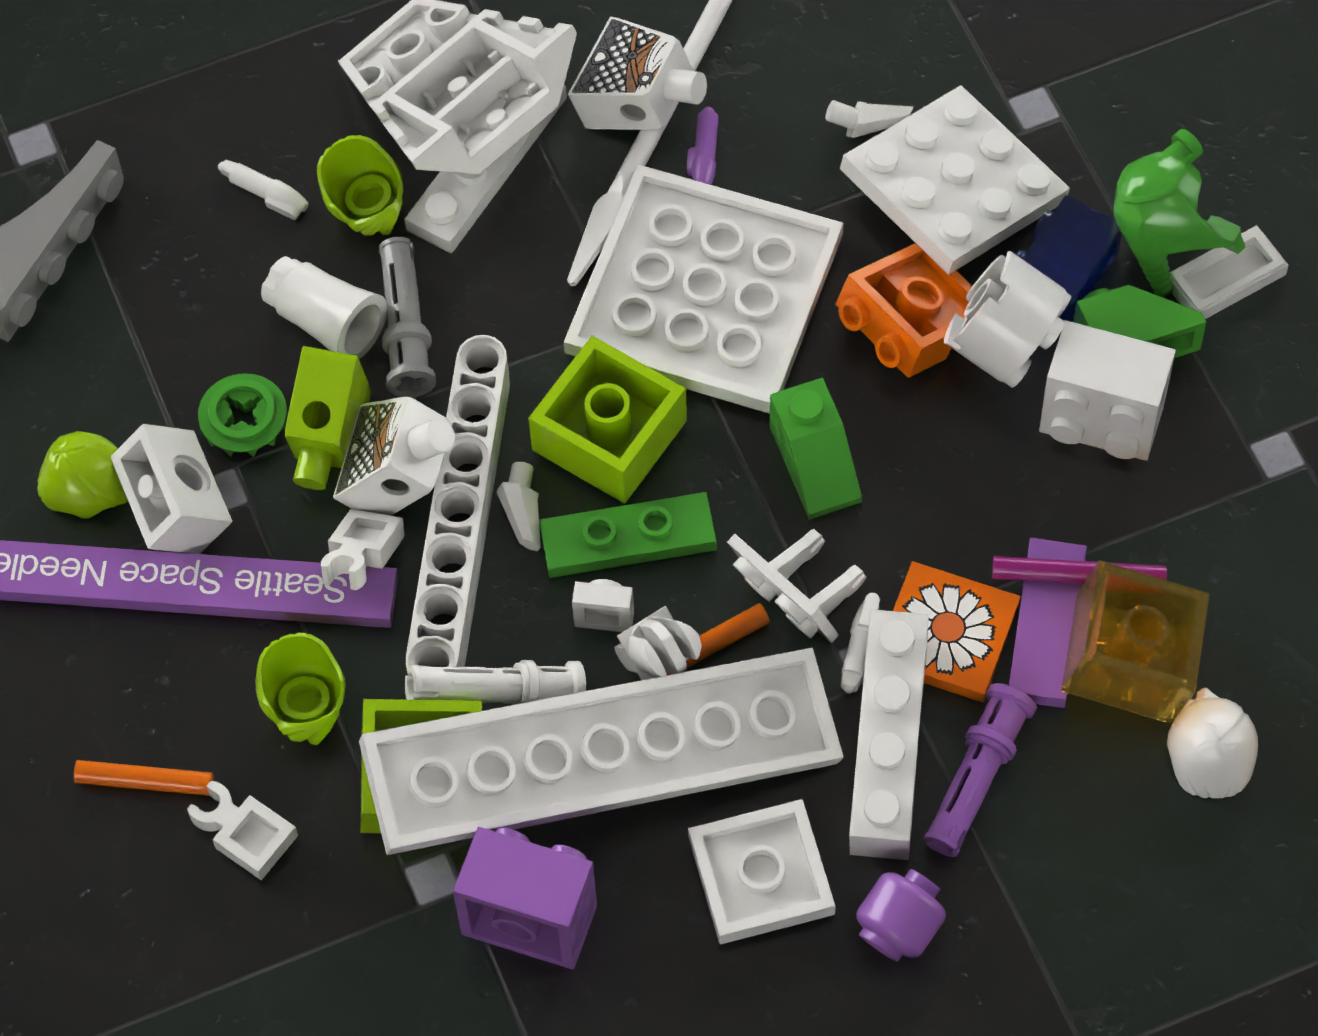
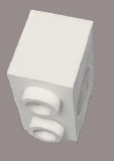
M142 424L111 456L112 463L148 549L200 554L233 522L194 430Z

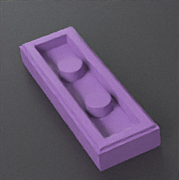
M1030 538L1027 558L1085 561L1087 546ZM1024 581L1009 686L1024 692L1036 704L1065 708L1082 584Z

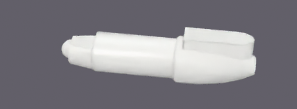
M224 160L218 164L219 171L229 178V182L265 199V204L268 208L292 220H296L301 212L307 210L308 202L298 191L282 181L273 180L243 164Z
M876 593L866 595L851 625V637L841 672V688L848 694L857 692L864 679L870 609L879 610L880 598Z

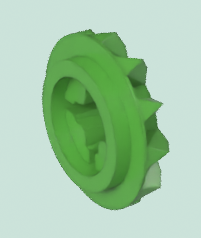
M235 374L219 380L204 394L198 409L200 429L210 446H217L223 449L230 457L234 452H247L254 456L257 449L267 444L274 446L277 435L286 426L287 404L283 393L272 381L255 374ZM230 405L244 413L254 409L252 413L256 426L248 425L243 421L233 425L235 420Z

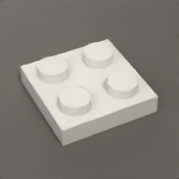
M803 799L688 828V838L720 945L835 915V903Z

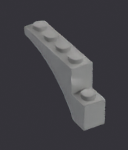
M97 140L77 166L48 194L23 213L0 226V339L9 342L19 326L23 327L31 320L38 299L49 284L53 285L59 280L65 269L66 259L75 246L87 240L93 230L95 218L106 202H112L118 196L123 185L124 176L116 148Z

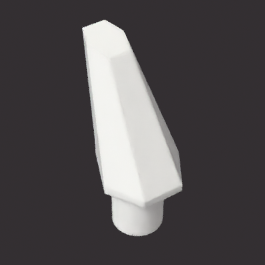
M832 100L828 106L825 119L826 121L846 127V136L855 138L890 128L910 116L913 107L867 104L858 101L854 108Z
M514 462L511 466L509 481L503 482L499 486L497 495L519 544L529 550L538 551L541 548L538 512L539 493L530 489L534 468L526 462Z

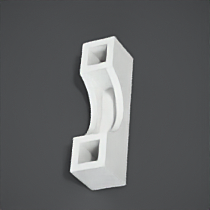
M870 609L849 834L850 855L909 860L929 614Z

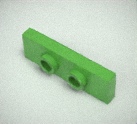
M707 492L539 519L549 578L717 550V541Z

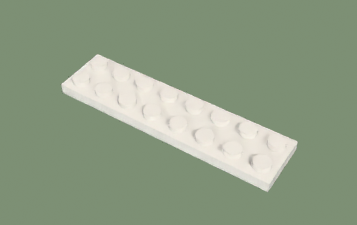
M813 648L362 734L359 740L386 855L474 838L478 826L492 831L499 827L514 830L835 765L844 758Z

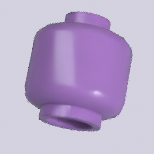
M913 869L909 870L905 878L892 872L883 874L879 877L856 912V919L863 927L858 935L879 952L896 962L900 960L902 955L909 958L920 956L946 918L943 906L935 899L940 888Z

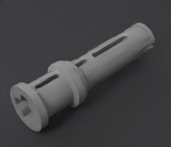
M392 237L384 240L379 245L388 317V328L382 336V348L389 355L390 372L386 377V386L388 391L395 396L418 397L432 391L436 386V374L429 367L427 352L431 347L432 339L429 330L421 323L413 242L410 243V239L405 237Z

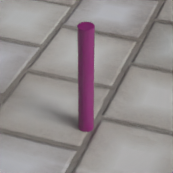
M993 556L992 579L1165 589L1167 566Z

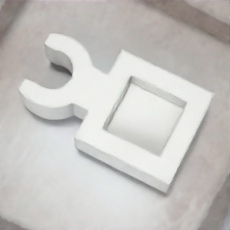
M350 509L328 540L329 553L321 560L323 584L330 585L336 576L349 574L350 589L358 590L363 587L367 580L366 567L383 569L404 538L403 518Z
M210 781L207 785L209 795L214 800L219 801L220 804L212 812H203L197 806L191 804L187 809L191 821L196 827L204 831L219 830L212 839L215 849L262 880L298 837L296 827L250 795L238 808L233 804L231 795L224 785Z

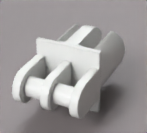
M664 606L617 635L620 644L615 646V652L627 670L638 673L641 680L667 676V674L682 673L687 669V659H698L702 645L698 633L691 626L673 620L667 607Z

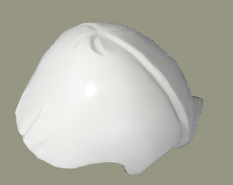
M1202 688L1198 691L1195 700L1187 699L1181 701L1168 733L1167 747L1179 785L1186 792L1198 795L1201 798L1231 797L1241 792L1248 784L1256 764L1258 736L1250 717L1243 712L1242 707L1238 704L1217 697L1207 688Z

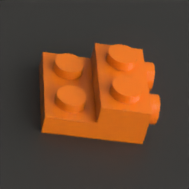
M914 243L849 274L835 305L839 308L840 319L846 328L851 331L861 330L875 344L877 357L883 365L888 368L897 366L910 378L947 358L951 347L944 343L947 328L955 313L965 319L964 312L969 303L965 297L973 286L958 271L948 275L926 252Z

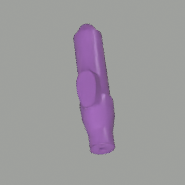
M705 107L697 115L695 146L689 148L687 153V173L695 181L712 185L716 172L715 157L719 116L712 107Z

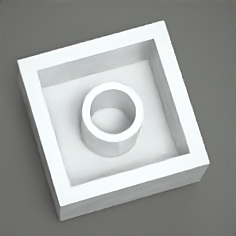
M1065 320V325L1061 331L1047 375L1039 432L1049 434L1055 440L1065 444L1082 443L1101 448L1117 458H1137L1148 461L1164 408L1176 349Z

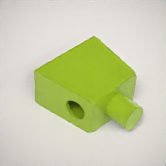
M307 346L302 347L285 426V438L294 457L298 459L293 482L301 487L324 490L326 489L331 467L342 468L359 407L362 404L369 403L372 394L357 355Z

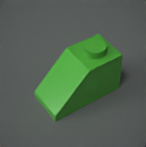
M1125 285L1113 290L1102 288L1089 293L1082 300L1077 301L1074 323L1176 349L1174 358L1200 350L1206 327V320L1201 312L1131 285Z
M823 377L770 394L769 427L809 520L862 503V495L845 429Z

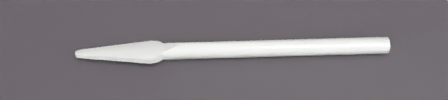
M733 0L708 1L683 48L693 71H696ZM666 126L660 130H640L608 192L599 198L593 206L567 278L570 286H575L579 283L602 250L637 164L646 166Z

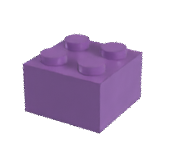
M478 826L453 890L461 935L572 970L576 966L597 908L593 862L586 860V856L583 853L564 845H554L552 849L529 842V839L522 833L505 827H499L492 831Z

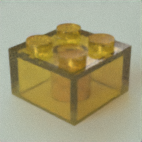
M1099 560L1077 593L1061 691L1172 724L1196 691L1210 593Z

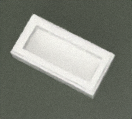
M1256 225L1241 233L1246 248L1239 254L1224 247L1214 248L1171 271L1170 278L1173 281L1171 284L1174 288L1172 294L1180 305L1201 312L1204 318L1207 319L1285 276L1289 265Z

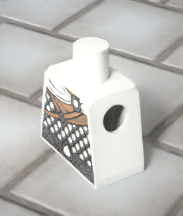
M610 17L571 87L568 96L584 127L587 129L660 130L667 125L678 102L698 105L703 101L707 90V80L704 73L693 71L680 41L674 36L620 18Z
M406 396L360 405L333 498L351 509L391 516L430 493L435 486L444 452L449 451L455 443V433L449 419L417 400Z

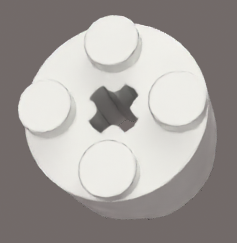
M1008 251L1006 257L1002 254L997 257L970 289L965 297L969 301L964 312L966 317L963 319L955 313L947 328L944 343L998 381L1004 382L1010 387H1015L1028 371L1031 365L1029 357L1036 348L1041 346L1045 350L1048 349L1061 333L1065 321L1060 319L1059 316L1067 307L1071 295L1063 287L1013 252Z

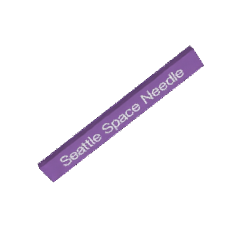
M0 540V600L392 628L398 585L397 568L383 567V569L367 566L366 583L360 589L352 590L350 589L349 574L336 576L330 585L323 584L321 563Z

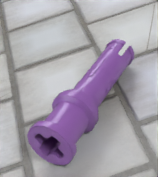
M999 683L991 684L985 694L988 704L978 724L970 726L965 735V743L968 750L928 832H926L923 838L928 847L940 854L957 857L964 838L1001 764H1006L1014 757L1017 751L1014 744L1015 739L1025 719L1032 718L1037 710L1036 703L1032 698L1014 687Z

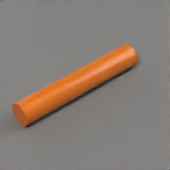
M758 603L699 635L702 645L700 655L697 660L687 659V668L769 624L770 619L764 607Z
M77 760L74 767V783L210 796L207 785L210 781H214V774L212 772Z

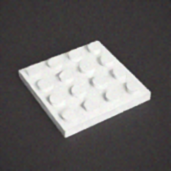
M637 164L565 337L564 353L576 356L593 335L688 390L770 414V394L784 390L843 236V222Z

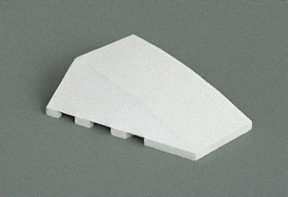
M411 0L338 62L417 170L480 174L559 107L577 32L573 25L558 23L552 29L543 27L540 19L523 16L518 22L504 20L499 11L484 9L477 15L471 14L466 5L439 0Z

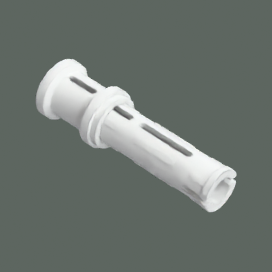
M521 660L519 663H515L513 668L409 665L407 668L408 675L405 677L407 700L482 701V703L516 705L586 691V676L580 661H568L565 666H536L533 660Z

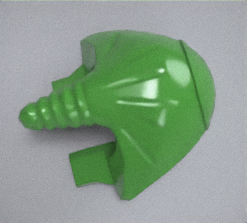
M1180 129L1171 137L1172 144L1164 151L1143 156L1129 163L1122 171L1115 191L1113 213L1116 223L1128 242L1139 266L1142 267L1143 273L1150 282L1155 295L1160 297L1173 293L1174 289L1171 284L1173 281L1170 278V267L1167 265L1168 260L1166 258L1168 254L1223 247L1239 254L1246 248L1241 236L1240 226L1218 216L1210 215L1208 220H1204L1198 213V196L1202 180L1200 171L1192 163L1203 154V148L1197 138L1185 129Z

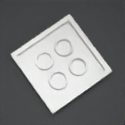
M961 85L844 154L840 170L948 275L1066 202L1070 187Z

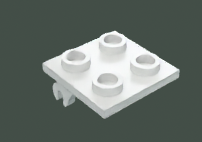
M815 529L810 530L804 537L769 563L736 534L727 541L739 557L733 566L745 577L744 580L768 602L777 595L778 598L774 602L786 613L785 616L806 636L811 639L818 631L831 643L839 636L826 617L846 597L851 596L858 590L866 579L864 572L856 565L851 566L844 574L811 599L787 580L804 562L814 557L822 548L825 540Z

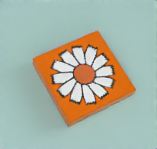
M912 561L893 611L929 614L924 684L984 703L985 694L992 682L1020 606L1021 596Z

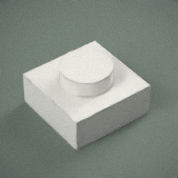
M597 579L590 583L575 581L572 599L574 627L616 632L627 630L633 624V588L623 587L618 582L608 579Z

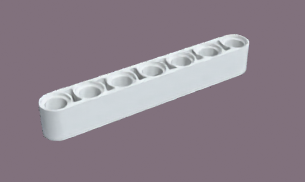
M475 335L467 339L457 352L446 415L455 433V443L449 451L444 452L434 486L406 651V668L409 665L465 667L510 389L506 349L502 342L492 336ZM480 367L494 368L488 373L479 374L473 372ZM473 415H482L486 417L484 420L479 422L471 423L465 421L468 417ZM464 464L478 465L475 470L470 472L456 470ZM457 513L470 515L463 522L447 520L450 516ZM450 563L463 566L454 573L439 571L442 566ZM440 614H449L455 617L445 625H436L430 622Z

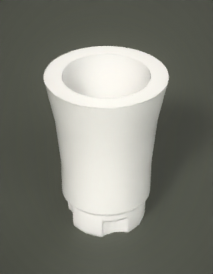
M284 256L270 268L269 275L262 284V300L276 308L280 316L299 326L322 343L329 351L357 355L359 359L362 358L377 341L386 321L387 302L383 296L355 287L308 262L302 263L296 259Z

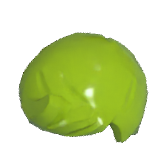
M351 135L338 140L325 150L317 166L318 182L326 207L334 217L348 224L354 231H360L364 236L374 235L377 231L382 235H390L403 204L404 182L400 167L371 138Z
M77 431L60 436L47 451L39 472L37 490L41 501L52 511L69 513L82 519L91 518L105 509L127 503L128 499L111 460V456L119 448L98 434Z
M289 634L281 637L279 640L272 641L260 655L255 680L256 694L262 711L277 725L283 735H288L291 741L302 742L307 739L310 744L318 745L330 732L339 717L340 707L345 696V677L328 646L312 634Z

